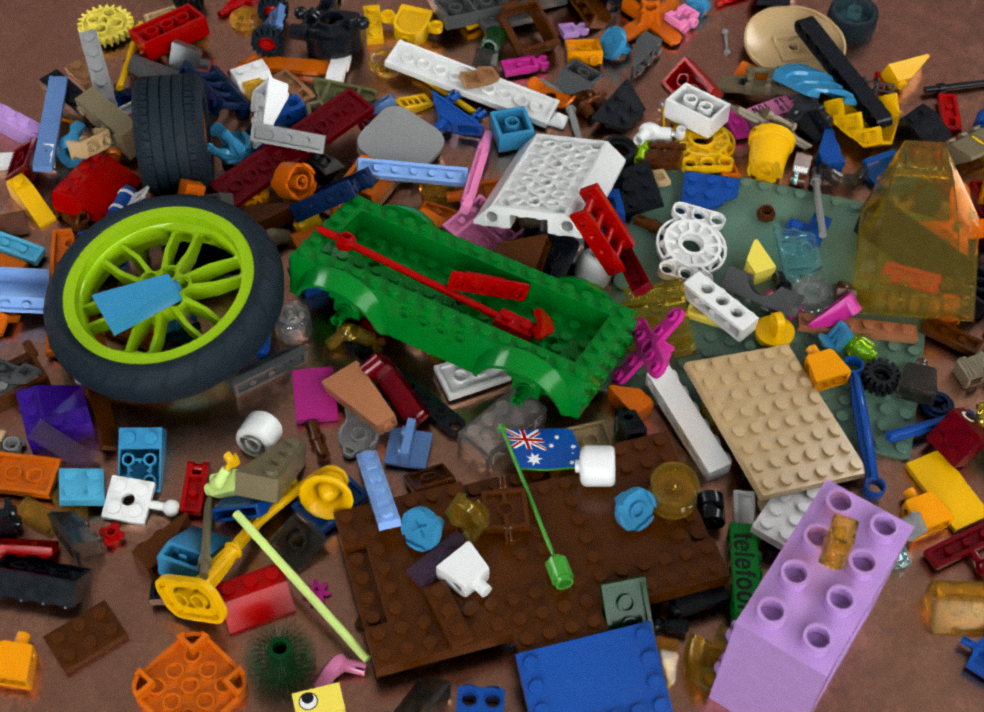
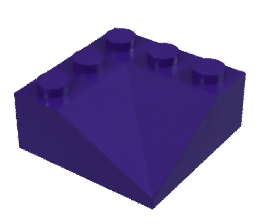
M35 385L16 391L27 440L33 455L96 436L82 385Z

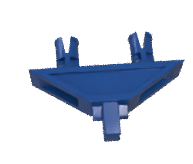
M431 89L432 100L438 117L434 125L435 128L442 134L449 131L452 134L482 137L484 125L479 121L487 116L485 109L481 111V107H479L472 115H468L453 104L461 98L459 91L455 93V89H453L446 97H442Z

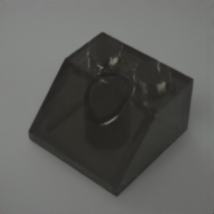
M75 511L50 512L47 514L57 539L78 566H82L102 553L100 547L102 540L96 531L91 532L89 530L90 525L84 516L80 518Z

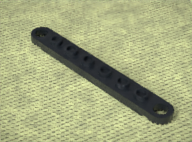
M350 335L345 339L346 352L351 354L360 364L375 351L381 353L359 335ZM355 341L360 344L358 347H351L349 345L353 342L355 343ZM395 364L430 413L428 419L444 430L448 436L458 438V436L464 435L466 431L465 420ZM453 423L461 425V428L453 430L450 426Z

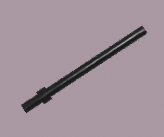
M984 80L952 84L937 83L935 86L923 87V93L936 92L938 94L952 90L984 87Z

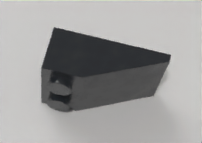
M924 103L900 119L895 135L909 145L925 141L932 150L953 136L940 116Z

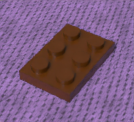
M105 600L43 636L44 641L66 675L128 638L127 632Z

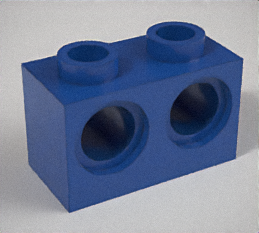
M298 94L289 96L274 123L275 126H291L307 117L306 105Z
M473 684L458 686L456 712H504L505 689H500L498 686L477 687ZM465 700H472L475 703L472 705H466L463 702ZM490 701H494L498 705L495 707H490L487 705V703Z

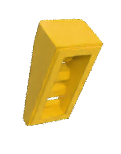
M425 93L395 99L398 106L406 108L414 114L434 106V103Z

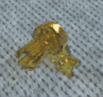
M342 323L340 327H337V331L325 341L326 344L330 342L328 348L331 350H335L344 340L357 341L367 347L372 345V349L379 353L383 349L377 343L382 346L386 344L383 338L376 340L374 333L364 327L350 323Z

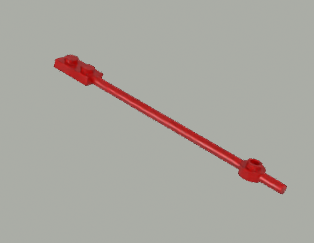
M322 225L319 226L317 232L334 240L335 246L339 250L359 252L493 318L494 326L528 342L533 339L534 333L532 328L537 325L536 323L505 308L498 312L455 290L448 289L447 286L357 243L356 237L350 232L336 233Z

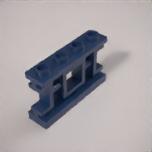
M365 167L316 189L313 195L289 205V209L295 221L299 223L357 197L356 193L370 188L377 183L369 167Z

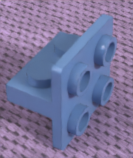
M408 418L406 426L403 425L402 428L394 427L391 430L384 464L420 470L426 468L433 434L416 431V419Z

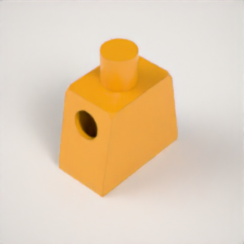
M811 345L806 349L808 355L805 358L803 368L809 376L813 387L818 392L848 382L852 371L833 349L829 348L820 351L817 345Z
M914 487L908 488L903 492L906 501L900 510L902 518L913 511L920 512L928 529L926 533L913 541L949 528L954 516L932 492L918 495Z
M18 631L14 642L0 641V685L32 689L37 652L33 645L28 644L31 638L29 633Z

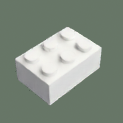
M685 83L666 99L664 117L709 139L728 122L731 104Z

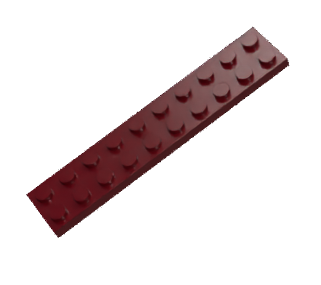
M349 87L290 129L327 135L326 147L374 113L375 110L374 106ZM266 144L209 184V189L214 193H233L234 206L239 208L271 185L274 172L281 162L303 163L316 153Z

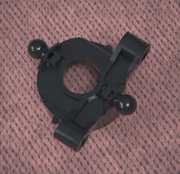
M320 0L319 5L315 9L311 7L307 10L303 6L295 9V17L303 20V22L290 25L289 38L306 41L308 52L315 57L339 59L353 55L363 47V30L369 27L370 22L367 17L360 16L358 12L339 10L343 0Z

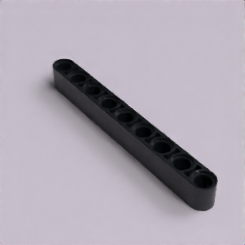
M813 16L795 21L796 33L826 72L833 77L835 83L843 86L844 90L854 94V98L858 102L854 108L857 112H862V117L870 128L881 126V129L891 126L893 124L891 113Z

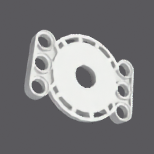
M676 202L671 210L673 219L665 222L656 236L655 247L662 261L658 266L657 274L664 280L683 285L689 278L682 277L681 272H686L692 277L700 271L713 281L712 274L722 267L727 256L726 242L719 232L723 228L726 218L722 213L685 202ZM675 209H682L685 213L679 214ZM694 214H700L703 219L695 218ZM712 219H718L721 224L713 223ZM660 234L663 235L661 241H659ZM688 240L694 241L699 245L700 251L691 252L685 249L682 243ZM716 263L719 264L717 267H715L714 269H712V267H713ZM662 267H668L671 272L665 273Z

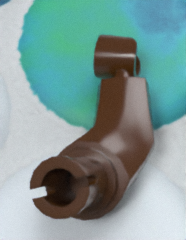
M56 210L53 212L56 218L62 216L63 220L71 225L73 233L77 235L78 232L85 231L90 227V215L87 213L85 217V211L79 212L77 216Z

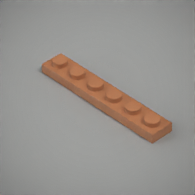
M798 312L796 317L797 330L801 332L828 334L835 325L825 328H809L806 324L818 314ZM857 318L844 320L855 335V338L867 339L868 337L873 340L917 344L918 341L916 325Z

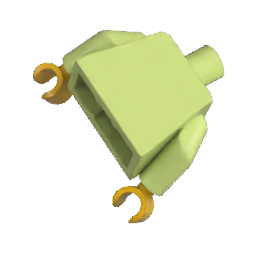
M230 451L226 452L224 459L227 464L222 466L218 473L210 475L209 483H206L204 486L207 496L220 499L237 496L235 495L236 471L239 469H231L240 464V459L236 452L233 456Z

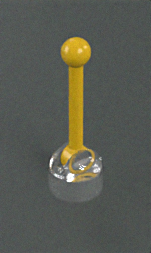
M666 99L657 101V110L662 114V127H666V117H664Z

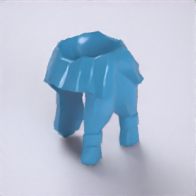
M82 121L71 123L69 134L63 136L57 144L56 156L68 168H75L83 160L77 158L72 161L66 144L67 140L79 141V137L82 136L86 129Z
M213 122L209 126L210 135L216 136L221 140V148L219 149L212 143L206 144L207 152L217 156L223 164L235 166L250 156L252 146L250 135L246 132L229 131L220 122Z

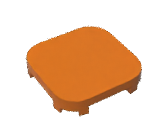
M183 631L176 635L177 640L145 668L141 669L139 667L134 673L132 693L138 705L145 712H231L242 702L248 690L246 674L241 665L238 666L204 631L188 633Z

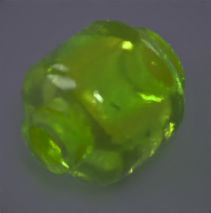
M865 334L855 335L846 345L848 349L847 354L849 356H857L865 363L876 357L878 353L875 350L877 344Z

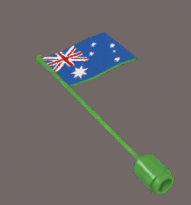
M501 424L498 426V431L504 437L551 555L545 563L550 580L558 590L567 589L574 583L573 572L566 556L555 554L521 470L554 471L575 469V460H579L580 447L573 431L570 429L516 430L507 429L505 424Z

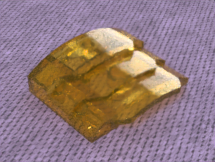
M682 278L651 283L653 288L647 294L640 295L637 298L632 293L630 287L623 288L625 301L622 303V306L637 311L635 319L640 317L646 319L652 332L655 326L667 317L671 309L680 307L684 310L685 317L665 341L675 347L671 357L681 358L696 355ZM634 340L627 349L630 353H634L637 349Z

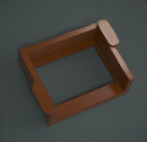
M514 0L503 3L497 20L506 33L507 40L517 58L554 50L561 41L557 37L538 0H529L521 3ZM529 13L544 42L522 48L507 18Z
M30 340L22 343L25 353L8 362L17 366L22 365L24 362H30L32 366L41 369V374L29 383L0 396V413L18 405L17 390L35 385H51L48 375L36 358L38 351Z

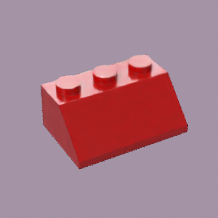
M686 56L680 60L661 82L671 94L683 84L688 83L719 99L724 95L703 70Z
M276 564L226 580L215 587L228 610L225 621L231 636L276 620L277 617L279 619L296 612L286 577Z

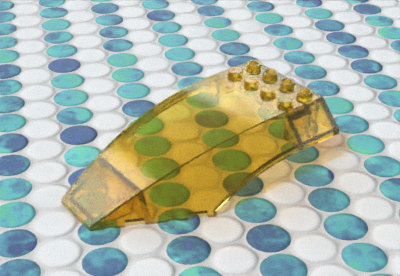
M905 140L860 208L854 288L857 289L856 300L862 307V310L858 313L974 322L979 215L944 142Z

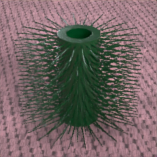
M283 624L281 626V637L279 635V625V637H277L274 625V631L270 633L268 638L263 634V641L257 638L258 642L252 644L256 647L244 650L251 653L256 652L253 655L250 654L251 656H247L245 662L252 664L246 670L248 672L249 669L253 670H250L248 677L252 675V677L256 678L257 676L259 678L257 679L258 682L261 679L262 681L265 679L266 681L263 685L266 682H270L266 689L268 690L273 685L274 690L278 694L277 686L279 696L281 694V683L283 685V695L284 682L288 695V689L292 687L294 682L300 687V681L305 680L304 672L309 669L306 667L317 665L311 663L317 661L315 660L317 659L316 656L313 655L315 652H308L307 647L311 645L308 642L306 644L303 642L306 639L309 640V638L304 637L303 639L301 636L304 633L301 634V631L298 633V636L294 635L295 630L289 635L288 630L284 626L285 634Z

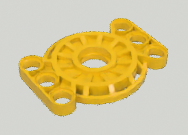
M670 120V123L674 126L672 131H676L677 126H682ZM724 126L710 137L712 142L709 144L694 142L696 139L706 140V137L687 128L684 139L678 140L672 137V141L686 143V150H679V152H683L684 156L681 163V170L684 173L685 171L705 174L720 173V171L729 173L733 170L734 159L730 156L734 154L736 141L733 134ZM726 161L729 162L730 165H723L721 163Z

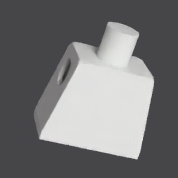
M467 541L436 566L437 579L440 581L445 580L448 587L463 597H468L474 591L481 597H485L492 590V587L486 582L489 579V567L470 541Z

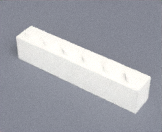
M668 365L665 373L658 379H654L647 373L646 386L706 482L729 473L732 464L729 453L724 452L720 439L710 430L708 420L706 418L703 419L697 403L693 402L689 397V391L686 386H682L677 372Z

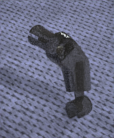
M826 162L818 164L820 168L816 170V174L819 176L824 174L823 178L830 184L845 190L857 189L860 186V182L869 175V171H867L868 169L865 166L859 167L853 174H843L833 168L829 169V165Z

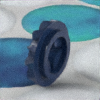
M940 391L926 393L921 401L923 412L928 413L929 418L932 416L936 418L945 416L952 408H955L953 400L947 394ZM934 403H935L937 406L940 405L941 408H940V409H939L938 407H935V408H934V407H933Z

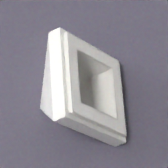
M554 112L548 126L563 130L569 117L559 112Z

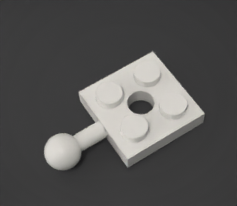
M112 475L101 517L102 519L146 526L150 509L160 510L167 516L174 517L179 514L180 504L174 499L167 500L165 503L154 501L155 482ZM126 496H134L135 501L129 506L123 504Z

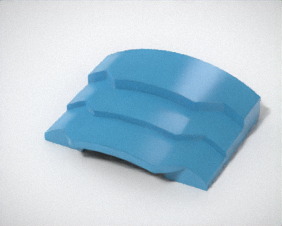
M800 63L787 64L776 68L772 80L803 95L819 98L820 94L823 93L834 99L843 98L844 104L857 106L858 102L854 98V94L844 90L843 86L835 83L831 75L809 65Z

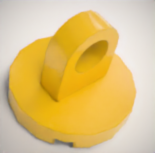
M779 311L761 317L757 322L754 334L758 343L763 347L764 345L775 347L786 344L790 346L794 339L795 330L791 322L785 319L783 313Z

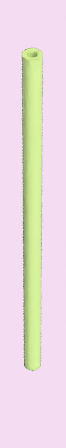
M235 511L232 515L235 520L356 655L366 663L371 658L367 651L241 511Z

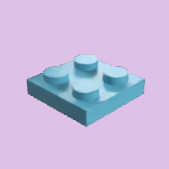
M59 468V506H104V468Z

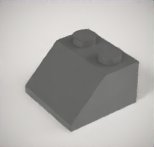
M573 58L562 68L555 87L559 88L563 93H577L593 88L604 77V74Z

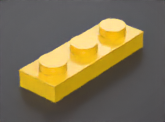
M380 5L363 6L364 16L370 22L369 27L365 30L367 45L384 44Z

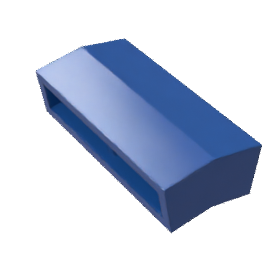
M242 496L222 498L219 504L211 509L214 522L235 520L232 515L237 510H240L247 519L258 518L267 513L273 503Z

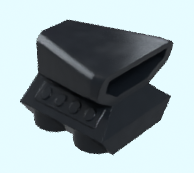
M801 93L793 96L794 106L786 114V117L797 123L795 129L797 134L815 144H819L822 140L820 129H832L834 119L818 101Z

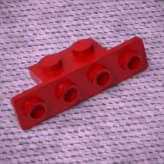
M452 270L447 282L448 289L521 302L525 301L530 289L528 283L506 280L503 277L470 271Z

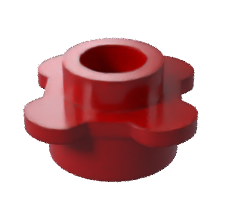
M113 522L110 526L99 529L98 533L103 537L104 545H116L124 539L125 534L120 531L118 522Z

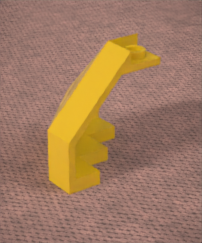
M897 93L878 96L893 118V124L881 129V126L870 128L864 121L862 112H857L853 105L844 104L843 98L823 101L826 112L834 119L833 124L846 135L856 140L863 148H878L892 145L902 113L899 110Z

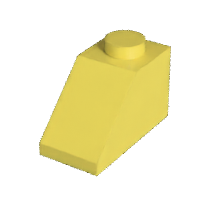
M758 239L753 241L743 271L753 274V284L756 285L771 280L776 270V265Z

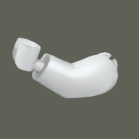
M646 122L639 127V132L633 137V141L636 145L640 144L641 146L646 140L650 142H657V140L669 142L672 141V137L682 140L685 137L686 127L677 126L676 131H672L670 127H660L655 123Z

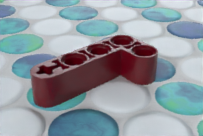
M375 351L360 364L362 371L369 378L377 381L406 423L408 418L416 419L417 428L430 416L428 409L389 357Z

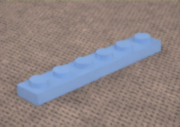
M361 157L357 159V171L369 167L374 179L465 187L468 178V168Z
M366 450L356 454L359 470L379 531L401 526L400 516L377 450Z

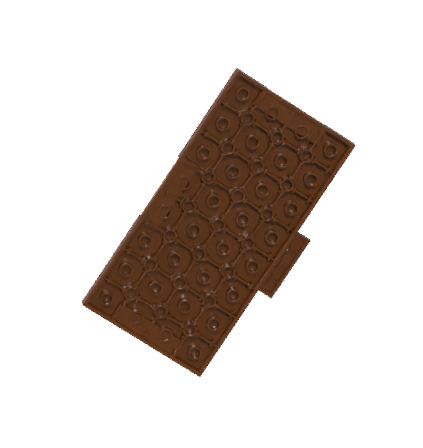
M663 431L610 444L615 448L616 471L615 484L611 487H585L581 484L580 474L575 473V469L522 471L555 554L566 556L573 572L574 583L571 587L564 590H558L550 580L545 563L551 555L528 497L530 531L514 532L513 545H510V542L508 545L504 544V533L485 534L481 491L498 488L497 477L465 485L462 484V481L393 497L400 520L406 511L417 506L427 507L437 516L443 518L444 525L439 544L425 552L416 551L408 546L405 541L407 540L405 535L401 533V526L379 531L370 503L333 512L334 522L376 677L514 641L517 653L609 631L603 614L599 584L643 575L646 577L650 605L728 584L730 578L729 571L714 538H710L681 473V463L667 432ZM518 472L504 475L506 476L507 487L524 488ZM633 487H641L650 491L655 496L657 508L654 507L652 513L654 515L652 522L641 531H627L617 523L615 518L616 504L614 498L622 491L625 492ZM467 541H470L489 567V579L486 582L492 587V590L485 597H481L476 591L468 597H463L448 587L473 636L472 642L451 650L423 593V588L439 582L440 580L436 577V566Z

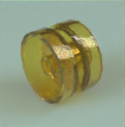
M671 461L655 468L651 475L649 491L655 496L657 508L654 507V512L665 519L676 520L686 517L693 511L699 491V478L690 466L681 462Z

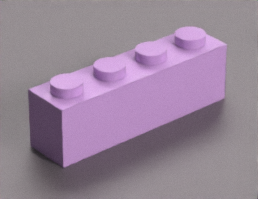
M0 103V133L20 144H24L34 136L38 138L39 122Z

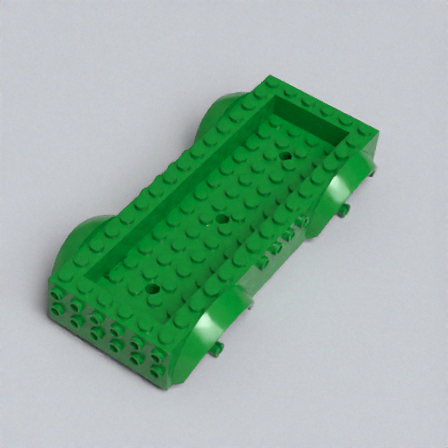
M359 195L345 202L329 219L324 221L322 226L336 233L350 232L356 237L357 243L444 286H447L452 270L476 272L503 277L506 280L528 283L530 289L524 302L455 291L498 312L505 308L536 324L538 322L533 311L540 307L552 318L555 332L544 340L540 339L539 341L536 340L535 336L530 342L516 337L494 326L493 318L359 252L339 250L335 246V241L318 233V229L314 230L312 235L307 240L305 239L296 250H293L289 257L291 261L289 271L290 292L294 293L295 297L298 298L303 290L309 288H317L329 292V297L334 298V310L337 311L330 318L334 326L340 327L347 318L351 317L359 321L364 315L376 333L391 336L472 372L473 376L477 377L480 372L486 369H502L506 371V375L511 376V388L516 390V393L510 398L512 405L515 406L518 402L516 407H521L529 397L539 400L542 394L552 399L561 415L571 416L579 419L628 347L631 346L634 339L632 332L635 330L638 322L635 320L637 311L615 303L603 288L588 279L574 276L555 278L438 229L436 224L426 214L414 207L403 204L380 205Z

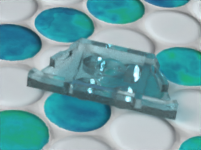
M774 223L773 230L782 270L791 286L822 269V261L815 234L807 231L803 232L793 227L789 230L780 227L779 223Z

